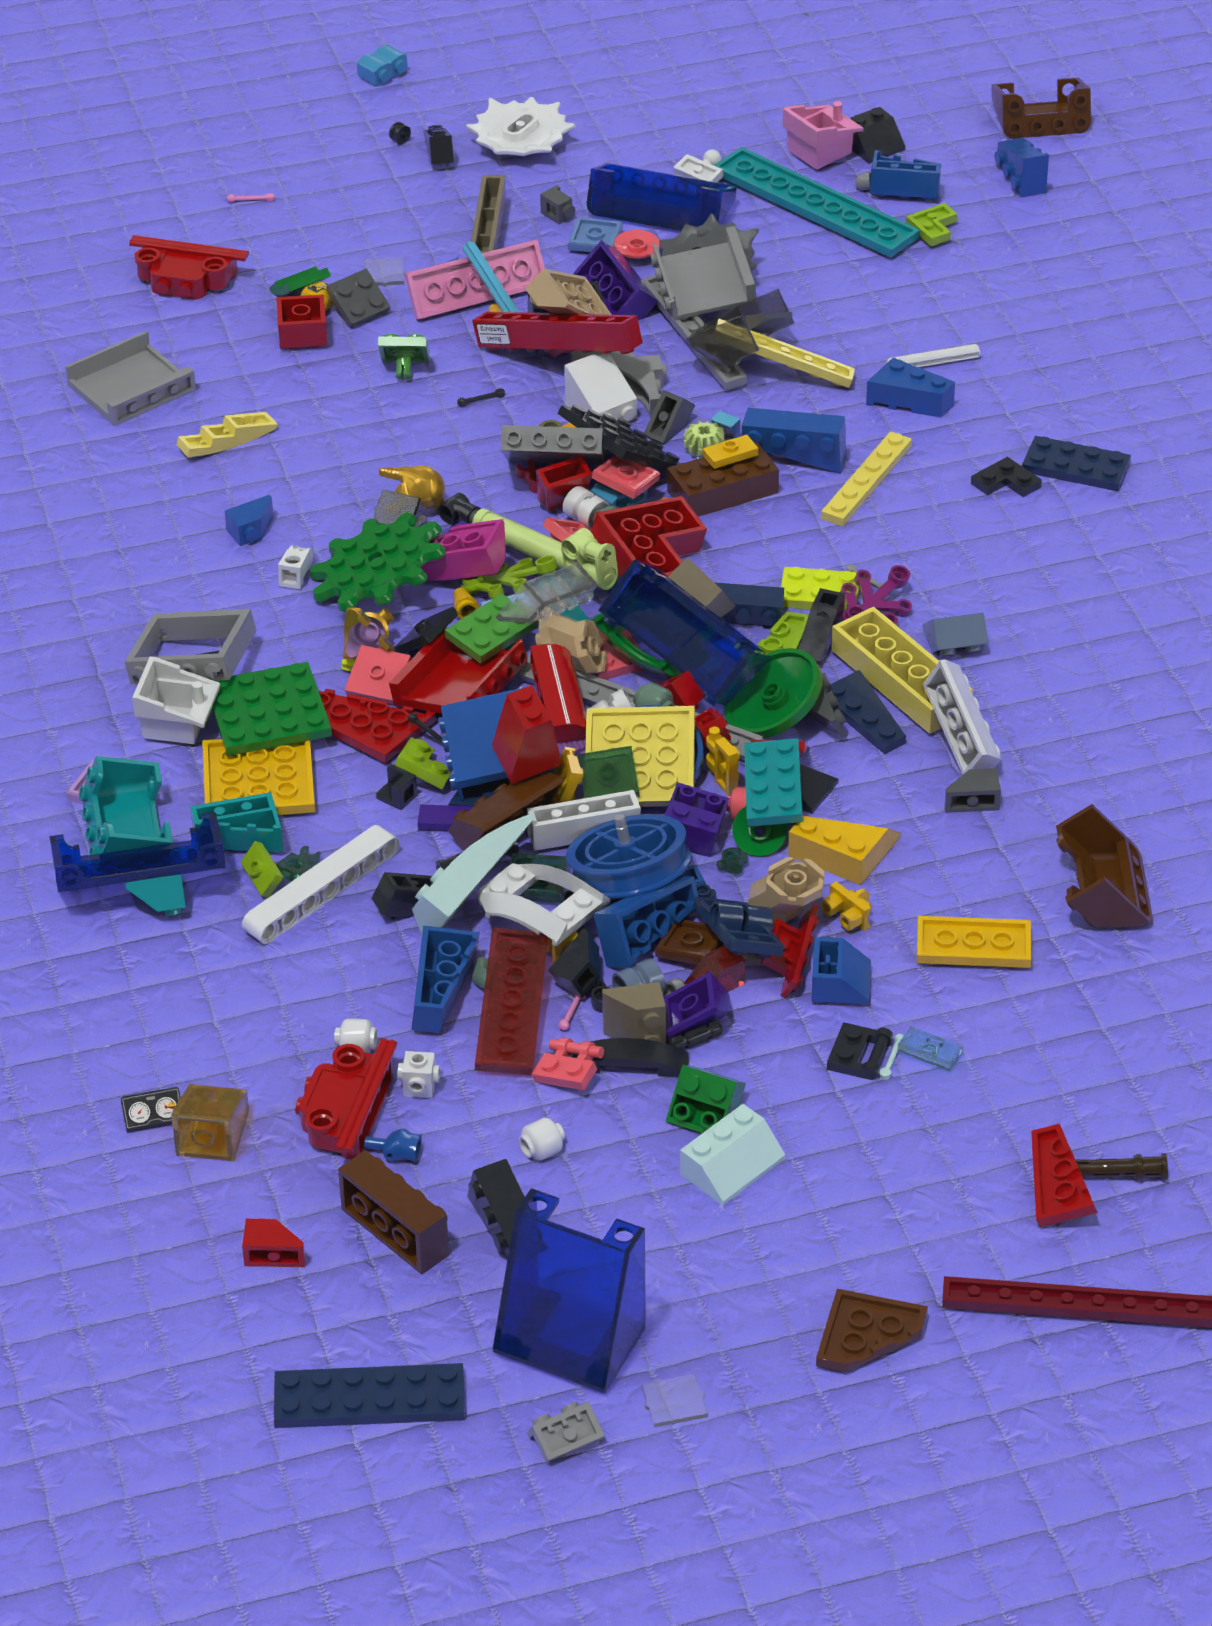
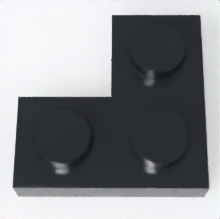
M1007 456L972 475L971 484L986 495H990L1007 486L1020 496L1025 497L1041 488L1042 479Z

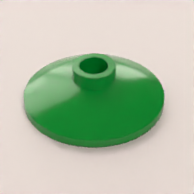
M745 806L737 813L733 821L732 834L735 843L743 852L752 856L763 857L773 854L783 845L787 836V823L748 827ZM759 827L765 829V834L762 836L755 834V830Z

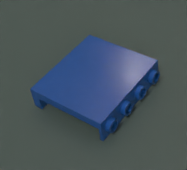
M519 689L441 706L443 717L438 718L441 734L446 733V736L442 737L445 753L450 752V755L445 756L448 771L454 772V774L449 775L452 791L458 790L460 801L464 800L462 788L508 778L492 749V742L506 695ZM554 768L547 770L555 774Z

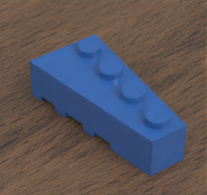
M423 925L411 1030L441 1032L477 956L480 932Z

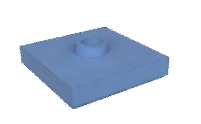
M577 217L568 241V250L592 252L601 240L614 248V240L621 234L623 222Z

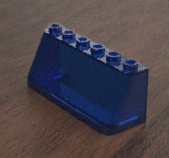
M605 163L591 168L586 206L588 211L595 216L682 231L685 224L694 227L703 225L710 214H714L717 222L722 225L735 201L737 186Z

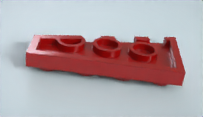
M1060 1123L1032 1130L1036 1220L1039 1226L1043 1227L1098 1213Z

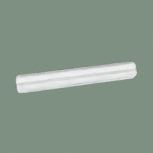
M977 344L892 358L900 359L916 367H926L978 358L980 350Z

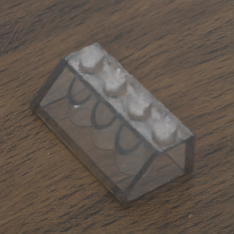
M575 563L525 582L498 613L496 619L498 621L532 623L539 619L544 621L552 614L557 616L565 609L572 610L578 604H587L594 597L592 592L598 587V584L579 563Z

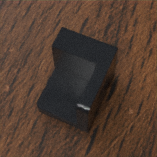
M390 764L387 767L388 783L376 793V799L402 810L417 796L416 775Z

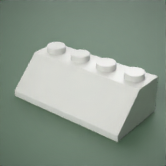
M945 659L940 660L923 683V686L962 774H965L969 769L995 768L1001 760L1000 750L994 744L990 735L989 725L984 721L980 713L979 703L972 695L967 676L963 674L958 664Z

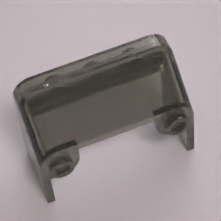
M776 289L718 314L685 339L691 349L720 365L727 364L729 368L740 363V358L759 351L745 321V315L789 312L779 289ZM791 317L787 322L776 328L757 333L769 336L773 332L793 325L794 320ZM719 319L727 321L717 325Z

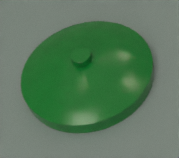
M795 648L780 649L759 657L740 672L727 691L724 700V715L727 722L732 726L763 736V738L772 737L788 730L798 723L817 701L823 683L820 666L809 653Z

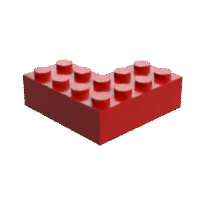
M683 496L597 512L591 529V533L599 544L609 543L614 546L618 575L631 592L634 589L639 592L636 596L642 602L683 562L679 557L680 555L700 551L707 531L705 525Z

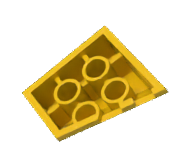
M803 816V822H797L789 831L788 856L802 862L803 859H811L822 870L861 885L898 841L901 833L889 828Z

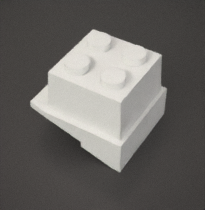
M150 656L132 697L134 716L139 717L142 737L195 744L201 727L204 728L220 689V683L182 670L180 665Z

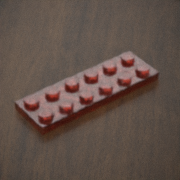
M492 927L475 1058V1071L532 1076L549 937L541 933L538 935L534 931Z

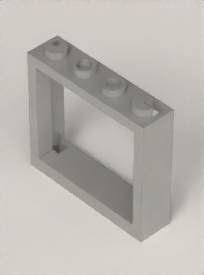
M251 609L153 614L124 662L130 684L139 683L149 657L153 656L161 641L227 638L218 654L156 657L180 665L182 670L213 681L230 680L257 632ZM223 669L224 674H217V672Z

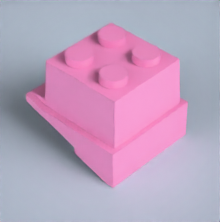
M835 101L833 107L828 104L812 107L796 105L783 108V127L787 129L788 150L816 170L851 154L853 133L863 131L862 126L842 114V102Z

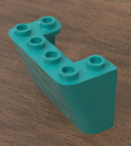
M96 756L92 767H88L85 785L80 786L79 800L83 801L82 820L86 821L87 826L85 838L90 844L89 861L93 862L95 868L168 856L173 845L170 823L164 822L160 831L155 799L162 785L158 762Z

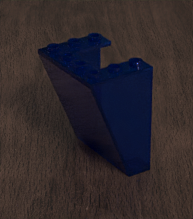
M531 1188L515 1211L493 1342V1352L606 1393L646 1328L645 1228L616 1218L603 1240L548 1221L559 1204V1198ZM537 1201L545 1202L547 1207L537 1211ZM627 1231L633 1237L628 1241H620L615 1238V1235L618 1232Z

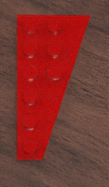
M325 689L324 692L319 691L331 726L332 736L384 763H387L399 753L411 737L415 739L425 731L416 723L408 721L410 713H416L418 719L428 727L436 721V712L427 711L426 714L414 712L413 707L404 706L402 709L390 707L386 701L348 694L347 697L336 695L335 690Z

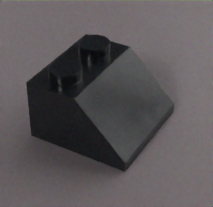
M881 107L873 108L850 118L863 127V131L853 133L852 151L868 164L873 162L875 150L882 151L881 156L886 157L905 150L904 141L893 116Z

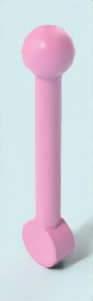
M272 193L263 196H234L229 194L227 201L229 203L244 200H266L267 202H273L275 197Z
M575 995V999L565 1018L560 1020L558 1024L561 1030L569 1028V1021L579 1001L584 999L586 995L583 998Z

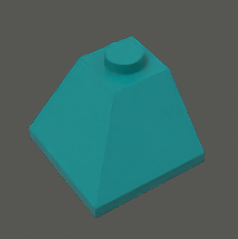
M182 872L128 879L125 881L126 889L156 911H164V916L180 914L181 908H186Z

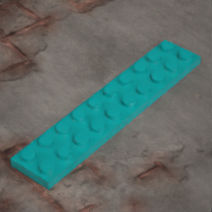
M743 147L714 165L723 169L724 176L722 178L890 258L920 238L919 229Z

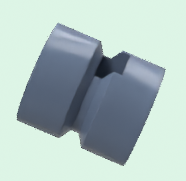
M651 958L637 963L633 969L629 967L614 973L612 976L613 988L660 982L662 993L666 989L663 973L658 964Z

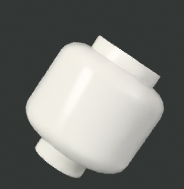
M346 1018L342 1022L341 1028L336 1027L334 1034L335 1045L355 1044L361 1047L365 1053H371V1050H376L378 1030L377 1027H373L370 1020Z
M544 1117L526 1125L522 1129L519 1145L527 1158L542 1161L562 1150V1140L565 1139V1133L559 1123H554L551 1119Z

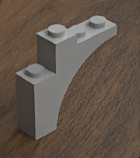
M581 350L570 352V363L600 351L582 353ZM618 351L611 352V357L634 392L637 400L646 408L651 418L661 396L663 379H667L666 364L661 363L660 355L634 357V352L629 354H620Z

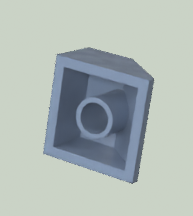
M984 612L937 618L922 624L932 653L940 652V656L956 654L955 649L965 648L966 653L981 651V646L988 644Z

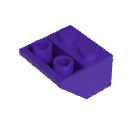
M677 782L664 816L674 818L684 825L686 830V840L684 843L689 847L690 851L711 857L730 798Z

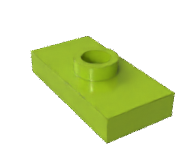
M254 841L241 860V864L260 895L269 898L283 879V875L263 843Z

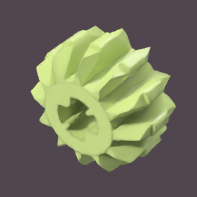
M698 421L697 424H690L684 433L685 451L690 453L691 457L699 456L701 458L703 457L702 448L725 441L723 428H720L717 423L710 424L709 421L706 423Z

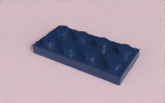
M1035 435L1022 463V467L1034 475L1119 491L1130 465L1131 455Z

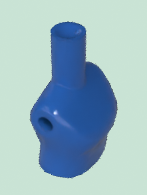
M401 1128L391 1132L386 1139L366 1136L364 1148L382 1150L384 1157L390 1161L406 1159L416 1162L421 1149L422 1136L421 1134L411 1133Z

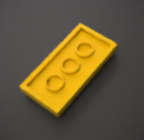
M918 916L917 963L1031 968V920Z

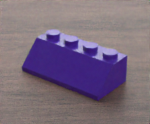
M602 240L573 273L574 275L586 277L589 282L598 281L605 305L612 315H637L638 320L644 319L658 302V299L620 251Z

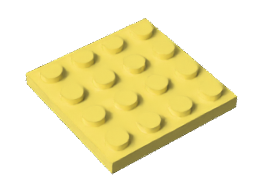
M695 706L587 708L584 798L634 790L640 807L668 806L677 782L694 787Z

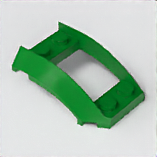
M636 589L592 620L598 627L602 637L616 652L636 666L656 675L672 678L686 671L692 674L710 659L708 650H703L700 642L703 637L700 634L696 637L694 636L686 643L679 637L674 640L664 630L667 625L662 620L656 623L646 613L649 608L636 596L639 593ZM635 624L648 637L674 651V653L663 661L656 659L633 645L621 632Z

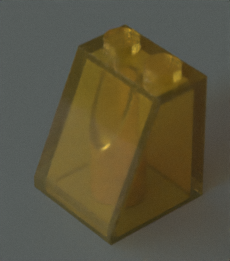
M189 1084L171 1114L176 1156L234 1162L249 1113L247 1090Z

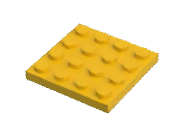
M221 739L202 740L205 804L271 792L278 815L315 812L310 740L226 756Z

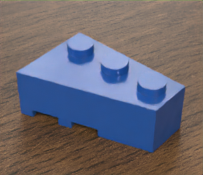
M1025 138L998 142L995 162L1001 167L1004 176L1009 179L1012 188L1017 191L1019 196L1027 197L1046 193L1049 154L1041 153L1040 148H1034V144Z
M875 150L871 167L870 194H875L879 197L895 195L905 199L910 197H921L924 200L938 199L941 164L916 158L913 159V162L901 160V155L894 154L893 158L881 156L882 151Z
M892 358L867 381L866 405L874 406V403L887 404L889 409L896 410L897 406L911 408V413L941 418L954 406L955 382L900 359Z

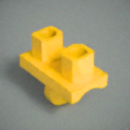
M835 881L830 885V894L822 900V912L828 916L839 912V922L846 930L850 931L858 926L865 931L870 928V923L868 922V916L872 904L868 902L870 893L865 889H859L856 892L847 890Z

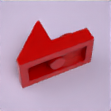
M712 707L695 716V726L700 732L702 742L708 751L706 737L709 736V729L711 727H718L722 738L725 737L727 741L731 739L725 727L728 724L723 715Z

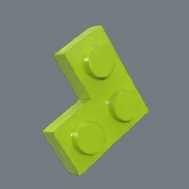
M946 203L906 216V223L919 229L920 237L930 246L950 240L951 232L945 226L957 222V213Z
M412 737L394 764L440 789L444 788L449 780V775L453 772H449L447 766L442 762L430 760L435 749L430 747L426 741Z

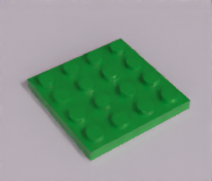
M309 662L231 676L230 680L216 681L220 683V689L212 706V711L226 756L332 736L331 726Z

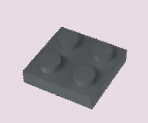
M367 268L331 283L325 289L349 328L388 312L391 308Z

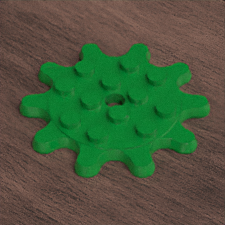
M410 512L401 514L390 525L386 523L379 524L375 519H368L363 523L362 531L359 535L350 539H333L329 543V552L333 555L332 558L325 562L317 563L310 568L312 580H325L313 590L314 600L316 602H324L331 597L340 596L338 599V609L341 612H346L347 608H354L358 602L365 598H373L378 606L386 605L392 601L393 591L397 587L404 584L412 586L423 584L428 576L421 567L429 561L442 558L446 553V549L440 543H429L433 538L440 535L442 532L441 526L435 521H431L422 526L414 527L417 523L416 517Z

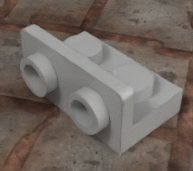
M573 1402L560 1410L561 1414L551 1417L550 1414H545L532 1421L533 1425L527 1432L529 1439H535L546 1463L600 1441L605 1437L589 1402L579 1405L578 1402Z

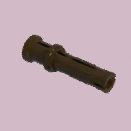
M1162 1153L1161 1156L1142 1157L1141 1154L1133 1155V1158L1076 1159L1083 1178L1133 1177L1137 1181L1153 1177H1161L1162 1180L1168 1179L1166 1153Z

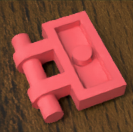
M564 1037L560 1038V1040L551 1039L549 1049L556 1051V1053H544L532 1072V1077L535 1082L585 1090L597 1071V1067L592 1059L593 1057L602 1058L604 1048L595 1046L593 1042L588 1041L576 1043L572 1039ZM571 1054H577L578 1057H577V1058H572V1057H570V1055H571Z

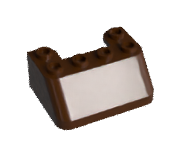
M1093 804L1056 825L1057 845L1064 853L1068 852L1073 857L1077 867L1076 878L1080 885V889L1074 885L1067 888L1065 899L1068 906L1074 911L1077 910L1088 925H1093L1096 928L1143 927L1151 922L1153 916L1143 860L1137 846Z

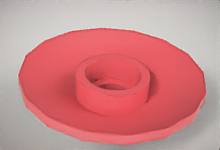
M629 230L615 238L614 248L625 257L641 259L650 257V254L654 253L653 243H656L657 248H660L658 237L651 232Z

